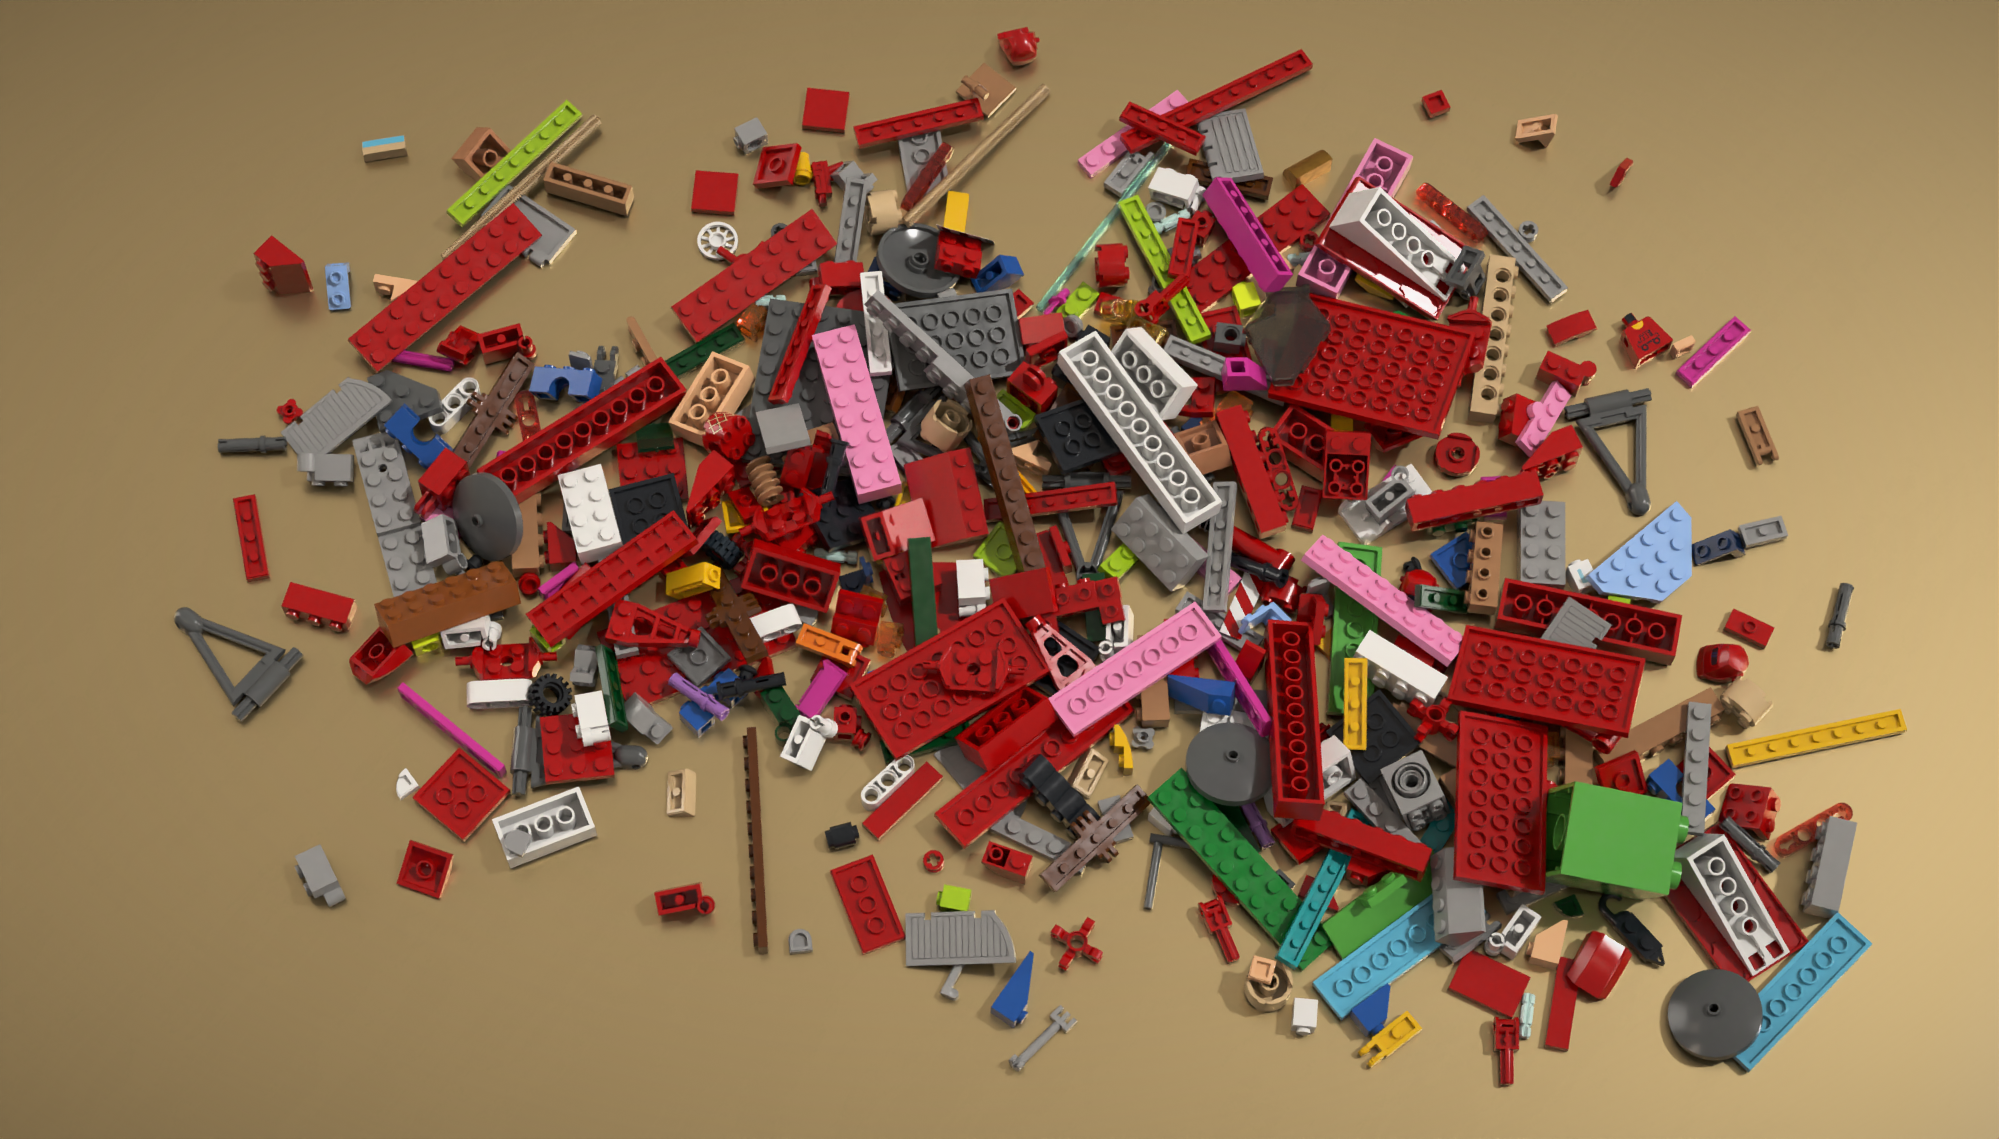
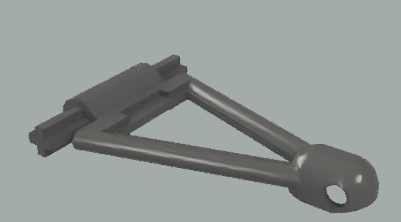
M942 387L919 390L890 420L891 425L886 429L890 444L902 433L903 435L897 441L899 445L929 457L944 453L936 447L916 440L922 430L921 422L938 400H942L941 402L948 400L943 393L935 402L933 401L943 390ZM970 430L964 440L980 461L979 465L974 463L976 476H979L993 487L981 444Z
M1646 388L1629 392L1628 389L1585 398L1584 403L1564 407L1567 419L1587 415V418L1577 420V425L1625 492V499L1629 510L1636 515L1646 514L1651 507L1650 497L1646 489L1647 405L1636 407L1632 405L1652 401L1651 390ZM1636 419L1635 483H1631L1594 430L1595 428Z
M1069 472L1064 475H1042V488H1070L1115 481L1116 489H1131V476L1109 475V472ZM1117 491L1118 505L1109 506L1090 562L1084 561L1068 512L1057 513L1077 572L1076 581L1082 579V574L1099 573L1097 569L1102 563L1112 532L1111 528L1114 526L1124 491Z
M188 607L179 608L174 615L176 626L190 637L231 704L235 706L246 696L232 711V715L241 722L256 706L260 708L291 675L289 671L304 656L297 648L293 647L278 662L286 649L204 619ZM204 631H207L266 655L234 687L202 637Z
M528 706L519 707L518 726L513 729L510 773L513 774L512 795L517 796L526 794L527 775L531 774V788L546 785L540 717L542 716L536 715L535 728H532L533 708ZM611 741L612 753L614 754V768L620 767L636 770L645 766L648 761V753L643 747L621 745Z

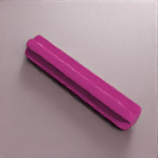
M411 351L402 352L392 361L444 371H452L454 367V360L451 358Z

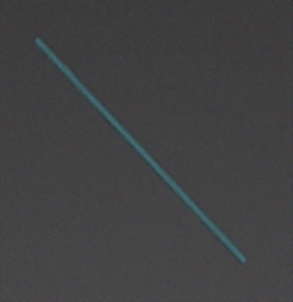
M1164 142L1119 201L1135 195L1173 145ZM1118 202L1037 304V310L1040 312L1045 310L1049 304L1048 300L1059 292L1121 212Z

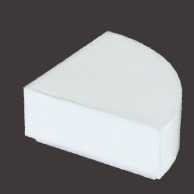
M406 768L399 774L396 784V792L400 801L420 788Z

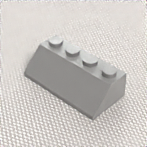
M1454 847L1444 848L1433 854L1430 866L1432 873L1431 887L1433 892L1432 908L1434 911L1435 942L1459 947L1486 932L1483 885L1453 880Z

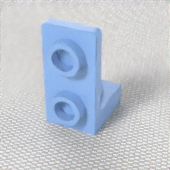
M349 262L332 263L325 266L328 306L330 310L349 309L351 307L348 273L350 272Z
M1272 602L1267 606H1260L1253 615L1251 613L1247 614L1242 619L1241 623L1243 625L1238 632L1242 635L1261 622L1267 625L1268 619L1292 620Z

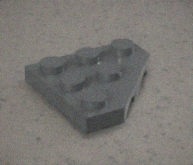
M389 370L367 377L368 383L381 389L393 401L376 415L381 433L386 432L384 424L404 403L421 418L420 420L444 411L440 393L435 388Z

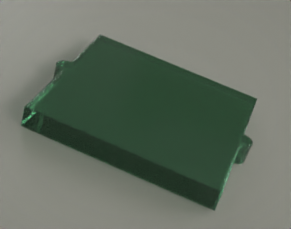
M668 422L651 423L636 431L638 453L675 449L673 431Z

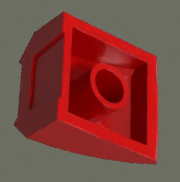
M379 626L350 657L349 663L353 675L367 685L391 674L414 654L405 644L393 648Z
M1591 931L1586 934L1567 971V976L1575 985L1594 997L1606 999L1623 973L1632 954L1628 948L1620 945L1604 933Z

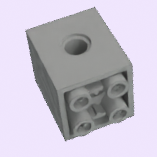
M1422 750L1380 769L1388 790L1406 826L1411 831L1420 830L1426 824L1434 820H1442L1447 814L1451 813L1445 795Z

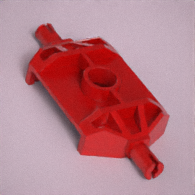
M1472 296L1469 298L1466 310L1447 317L1449 326L1476 332V339L1462 377L1466 376V374L1479 372L1483 368L1492 321L1489 317L1477 312L1479 298L1475 296L1474 298ZM1462 377L1459 382L1458 388L1461 387Z
M804 487L801 488L803 496L793 498L763 512L761 507L757 506L753 522L750 525L739 528L740 535L743 538L755 532L756 535L759 534L766 542H769L820 520L822 504L835 500L832 491L818 497V495L816 496Z
M529 637V643L499 644L494 650L490 646V651L482 647L481 641V645L476 646L469 657H455V665H470V669L474 670L479 681L531 679L536 677L540 666L543 665V661H557V651L543 653L533 637ZM505 662H511V663H512L510 666H503V665H502V664L505 663Z
M949 643L940 660H923V670H937L947 690L999 693L1007 677H1010V674L1024 676L1025 666H1011V664H1008L1002 646H998V649L956 647ZM971 666H976L980 672L977 675H970L967 669Z

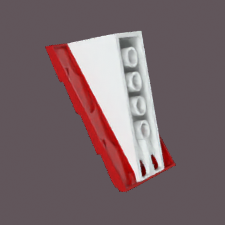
M1355 177L1314 245L1341 264L1347 265L1365 279L1372 281L1399 301L1406 303L1424 317L1437 320L1456 289L1446 285L1444 280L1466 244L1389 196L1381 187H1375L1363 178ZM1462 264L1458 272L1465 274L1468 268Z
M1716 822L1704 830L1703 836H1694L1676 848L1674 861L1680 862L1682 865L1681 880L1677 889H1669V895L1663 897L1667 899L1716 969L1734 972L1749 982L1805 946L1809 941L1735 840L1719 827L1721 822Z

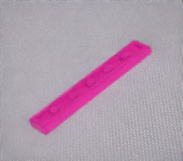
M1222 640L1218 641L1206 649L1225 681L1236 682L1235 697L1261 737L1268 736L1272 719Z
M401 683L398 687L401 698L499 778H502L507 773L503 763L405 683Z

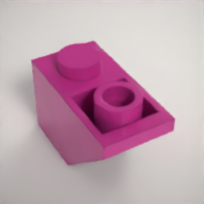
M1247 357L1225 358L1221 371L1224 391L1267 390L1264 368Z

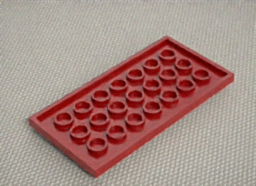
M742 576L729 580L738 597L752 592L755 599H757L762 610L751 617L781 607L777 598L740 588ZM708 591L683 598L653 610L688 628L697 630L702 626L731 657V661L704 684L712 682L720 671L725 672L730 668L733 672L740 671L739 666L743 664L752 666L762 662L765 658L763 657L747 664L728 627L710 628L705 616L712 612L716 605ZM643 618L635 619L634 629L636 635H648L652 632L653 625L651 622ZM661 625L656 636L658 638L672 639L675 631ZM607 629L597 632L600 643L615 651L613 643L605 642ZM793 632L765 642L764 645L768 651V656L766 657L772 658L797 648ZM638 647L639 655L617 659L625 702L634 692L650 705L682 694L668 685V681L674 673H678L689 681L667 657V654L675 647Z
M1003 597L850 683L849 689L895 761L1045 677L1052 669H1049L1031 637ZM949 643L956 647L998 649V646H1002L1008 664H1011V666H1025L1024 676L1010 674V677H1007L999 693L947 690L937 670H923V660H940ZM971 666L967 669V672L970 675H977L980 670L976 666Z
M1466 625L1447 700L1452 701L1454 705L1628 738L1646 659Z
M1461 710L1458 713L1459 731L1457 732L1453 880L1543 895L1545 893L1548 726Z

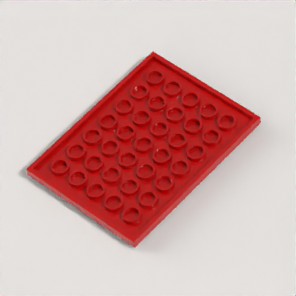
M1308 292L1268 390V398L1438 440L1475 342L1476 332Z

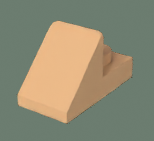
M1551 114L1518 120L1515 139L1519 143L1539 140L1547 147L1555 135L1558 116Z
M375 274L373 280L376 291L383 295L392 294L391 303L418 282L416 280Z
M1040 440L1012 448L1017 466L1041 477L1042 475L1051 474L1052 463L1043 456H1036Z

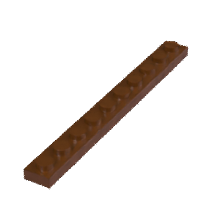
M747 727V735H743V748L748 749V757H744L745 771L749 770V779H745L746 792H750V800H746L747 814H751L752 822H747L748 836L753 838V844H748L749 858H754V866H750V880H755V888H751V902H756V910L752 911L753 925L757 924V933H753L754 947H758L759 954H767L768 936L756 727Z

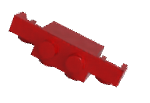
M1116 576L1098 581H1090V578L1077 580L1075 585L1069 586L1068 583L1055 585L1054 592L1058 611L1040 615L1059 634L1057 618L1100 609L1103 625L1121 620L1124 621L1126 618L1119 578ZM1039 625L1036 627V631L1040 630L1041 627Z

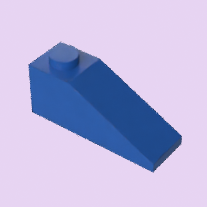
M1168 674L1169 697L1206 713L1231 715L1235 703L1236 682Z
M1031 951L991 1006V1014L1012 1028L1017 1023L1022 1024L1028 1015L1026 1010L1034 953Z

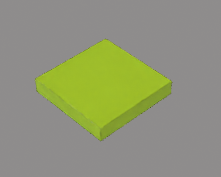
M999 521L973 554V558L983 559L984 566L1002 577L1016 574L1017 569L1004 524Z

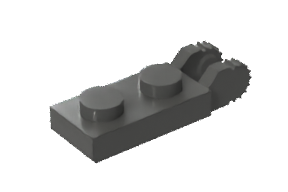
M605 346L598 347L597 360H595L593 370L603 379L599 394L614 386L618 369V346H612L610 360H605Z

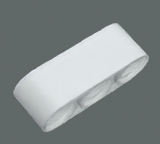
M470 377L463 379L442 400L444 411L428 417L434 433L438 435L446 434L472 408L466 404L468 398L477 402L471 397L472 393H466L468 389H475V392L481 395L476 379ZM453 404H459V407L455 409L450 408ZM438 419H444V422L440 424L435 423Z
M787 604L750 618L763 643L795 632L802 627V622L794 604Z
M504 679L468 682L466 684L467 707L470 709L530 706L529 703L532 699L528 700L527 696L530 694L528 690L532 685V681L529 679Z
M906 755L897 761L894 759L863 788L861 802L864 809L875 811L914 774L915 763L911 756ZM906 764L910 766V769L901 771L899 766ZM890 779L894 783L891 786H884L882 782ZM872 794L877 796V799L870 802L866 800V797Z

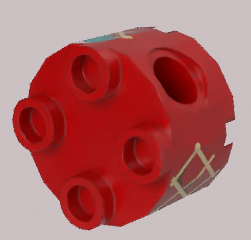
M715 412L709 416L703 429H706L705 435L702 434L704 448L708 453L715 450L725 458L740 459L755 442V435L752 433L751 424L745 416L727 412Z

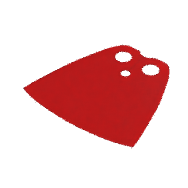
M933 562L942 581L941 591L935 593L937 628L940 629V633L968 618H959L956 562ZM881 571L879 572V577L890 616L905 649L909 651L915 647L912 602L900 607L885 572Z

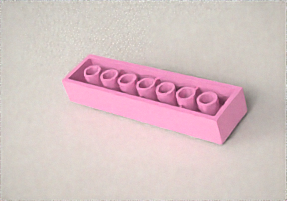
M1374 138L1336 208L1341 203L1355 177H1361L1375 187H1381L1389 196L1394 198L1411 167L1413 156ZM1314 245L1298 274L1296 286L1313 294L1338 299L1353 270Z
M855 324L812 335L814 351L840 440L850 443L846 448L845 458L858 504L902 493L900 477Z

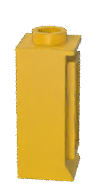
M702 562L667 573L665 595L681 600L713 590V588L720 589L721 568L707 562Z

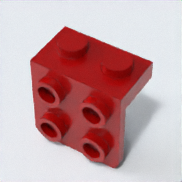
M1732 783L1728 786L1718 822L1722 823L1730 816L1743 829H1751L1760 839L1769 840L1771 832L1775 829V817L1780 810L1781 800L1771 787Z

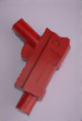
M827 160L812 162L811 164L812 181L815 186L814 194L815 198L818 199L820 207L827 206L826 198L832 197L830 181L833 182L834 179L830 175L843 164L842 161L828 166Z

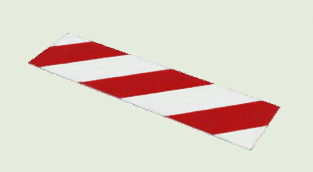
M1244 573L1219 632L1238 640L1241 639L1242 635L1238 632L1243 625L1241 621L1247 614H1252L1265 582L1260 581L1253 574Z

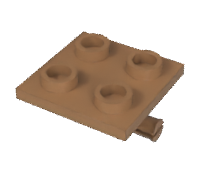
M983 63L970 77L965 75L962 78L961 83L963 84L956 90V93L965 100L978 98L983 114L989 117L1016 90V87Z

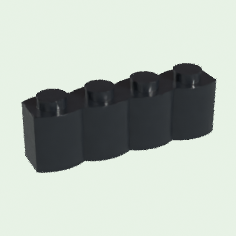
M1035 754L1017 773L1020 777L1019 782L1027 790H1033L1036 794V801L1042 806H1048L1051 810L1050 815L1059 823L1063 822L1066 826L1065 831L1073 839L1079 837L1069 825L1075 822L1081 827L1076 821L1079 816L1083 817L1087 822V819L1082 814L1085 810H1088L1096 820L1100 818L1099 814L1086 803L1084 798L1071 787L1068 781L1056 771L1043 755Z

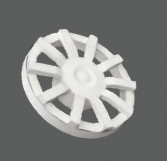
M723 222L709 223L698 234V248L706 258L716 261L723 260L724 258L719 254L712 255L711 253L713 250L717 252L720 246H726L731 248L730 252L733 254L738 246L737 233L729 224ZM717 227V231L712 232L710 228ZM720 227L726 228L724 233L720 232ZM706 231H707V232L709 233V235H710L709 238L703 236V234H704ZM729 232L733 234L732 237L726 238V235ZM701 239L709 241V243L701 245ZM735 240L734 245L727 243L728 241ZM711 247L708 252L703 248Z

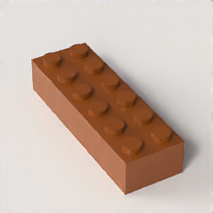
M500 560L477 569H470L466 573L457 576H450L437 583L427 584L413 591H406L402 595L386 598L374 604L379 626L392 647L395 648L521 604L515 578L503 561Z

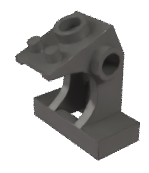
M1464 245L1444 280L1446 285L1455 287V291L1466 300H1470L1471 296L1473 298L1474 296L1476 297L1486 280L1480 265L1485 257L1484 251ZM1462 264L1468 268L1465 274L1458 272Z

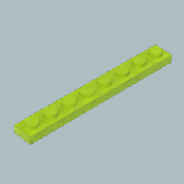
M566 100L449 207L446 213L461 227L465 226L582 117V113Z
M1139 195L1119 201L1118 207L1163 291L1175 280L1167 278L1171 256ZM1187 287L1183 288L1168 303L1189 343L1197 344L1210 339L1211 333Z

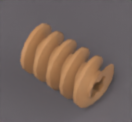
M767 455L752 460L745 469L747 475H749V481L752 483L751 486L755 490L754 494L758 498L759 505L766 507L777 504L784 499V495L780 494L783 488L778 486L780 480L775 478L777 473L772 471L774 465L769 463L771 458Z

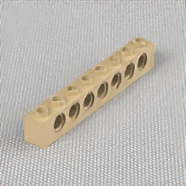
M1490 254L1487 262L1481 314L1489 317L1492 321L1489 337H1496L1498 341H1493L1489 338L1483 368L1479 372L1473 373L1467 420L1494 424L1496 416L1500 417L1502 403H1498L1499 396H1503L1504 384L1500 382L1501 377H1505L1507 364H1503V358L1508 356L1509 344H1505L1506 337L1509 338L1511 333V325L1508 324V318H1512L1514 305H1510L1511 298H1515L1516 286L1513 285V279H1517L1519 269L1518 266H1515L1516 258ZM1501 278L1504 279L1506 282L1502 283L1499 282L1497 279ZM1494 298H1501L1503 302H1498ZM1492 317H1498L1501 321H1494ZM1487 356H1493L1496 360L1491 361ZM1484 376H1491L1494 380H1487ZM1482 396H1489L1491 400H1485Z

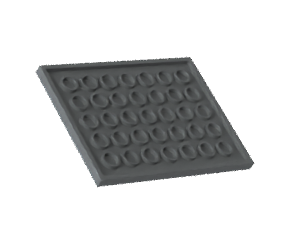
M770 298L748 419L751 424L752 433L755 435V442L742 456L741 460L743 463H750L758 457L767 455L771 458L769 463H772L774 467L783 468L784 466L782 457L787 455L788 450L773 454L766 453L756 417V412L799 403L807 430L833 422L838 434L814 351L813 341L808 349L807 357L803 362L800 376L795 383L789 402L773 405L768 401L805 303ZM825 306L815 334L855 324L870 375L864 311ZM890 346L891 365H893V358ZM891 375L870 377L882 419H884ZM844 456L845 465L841 466L838 476L851 477Z

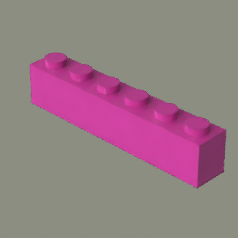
M1216 177L1202 194L1208 207L1215 214L1218 223L1227 233L1229 240L1232 241L1239 256L1242 257L1248 270L1253 274L1260 289L1263 292H1279L1293 276V273L1232 178Z

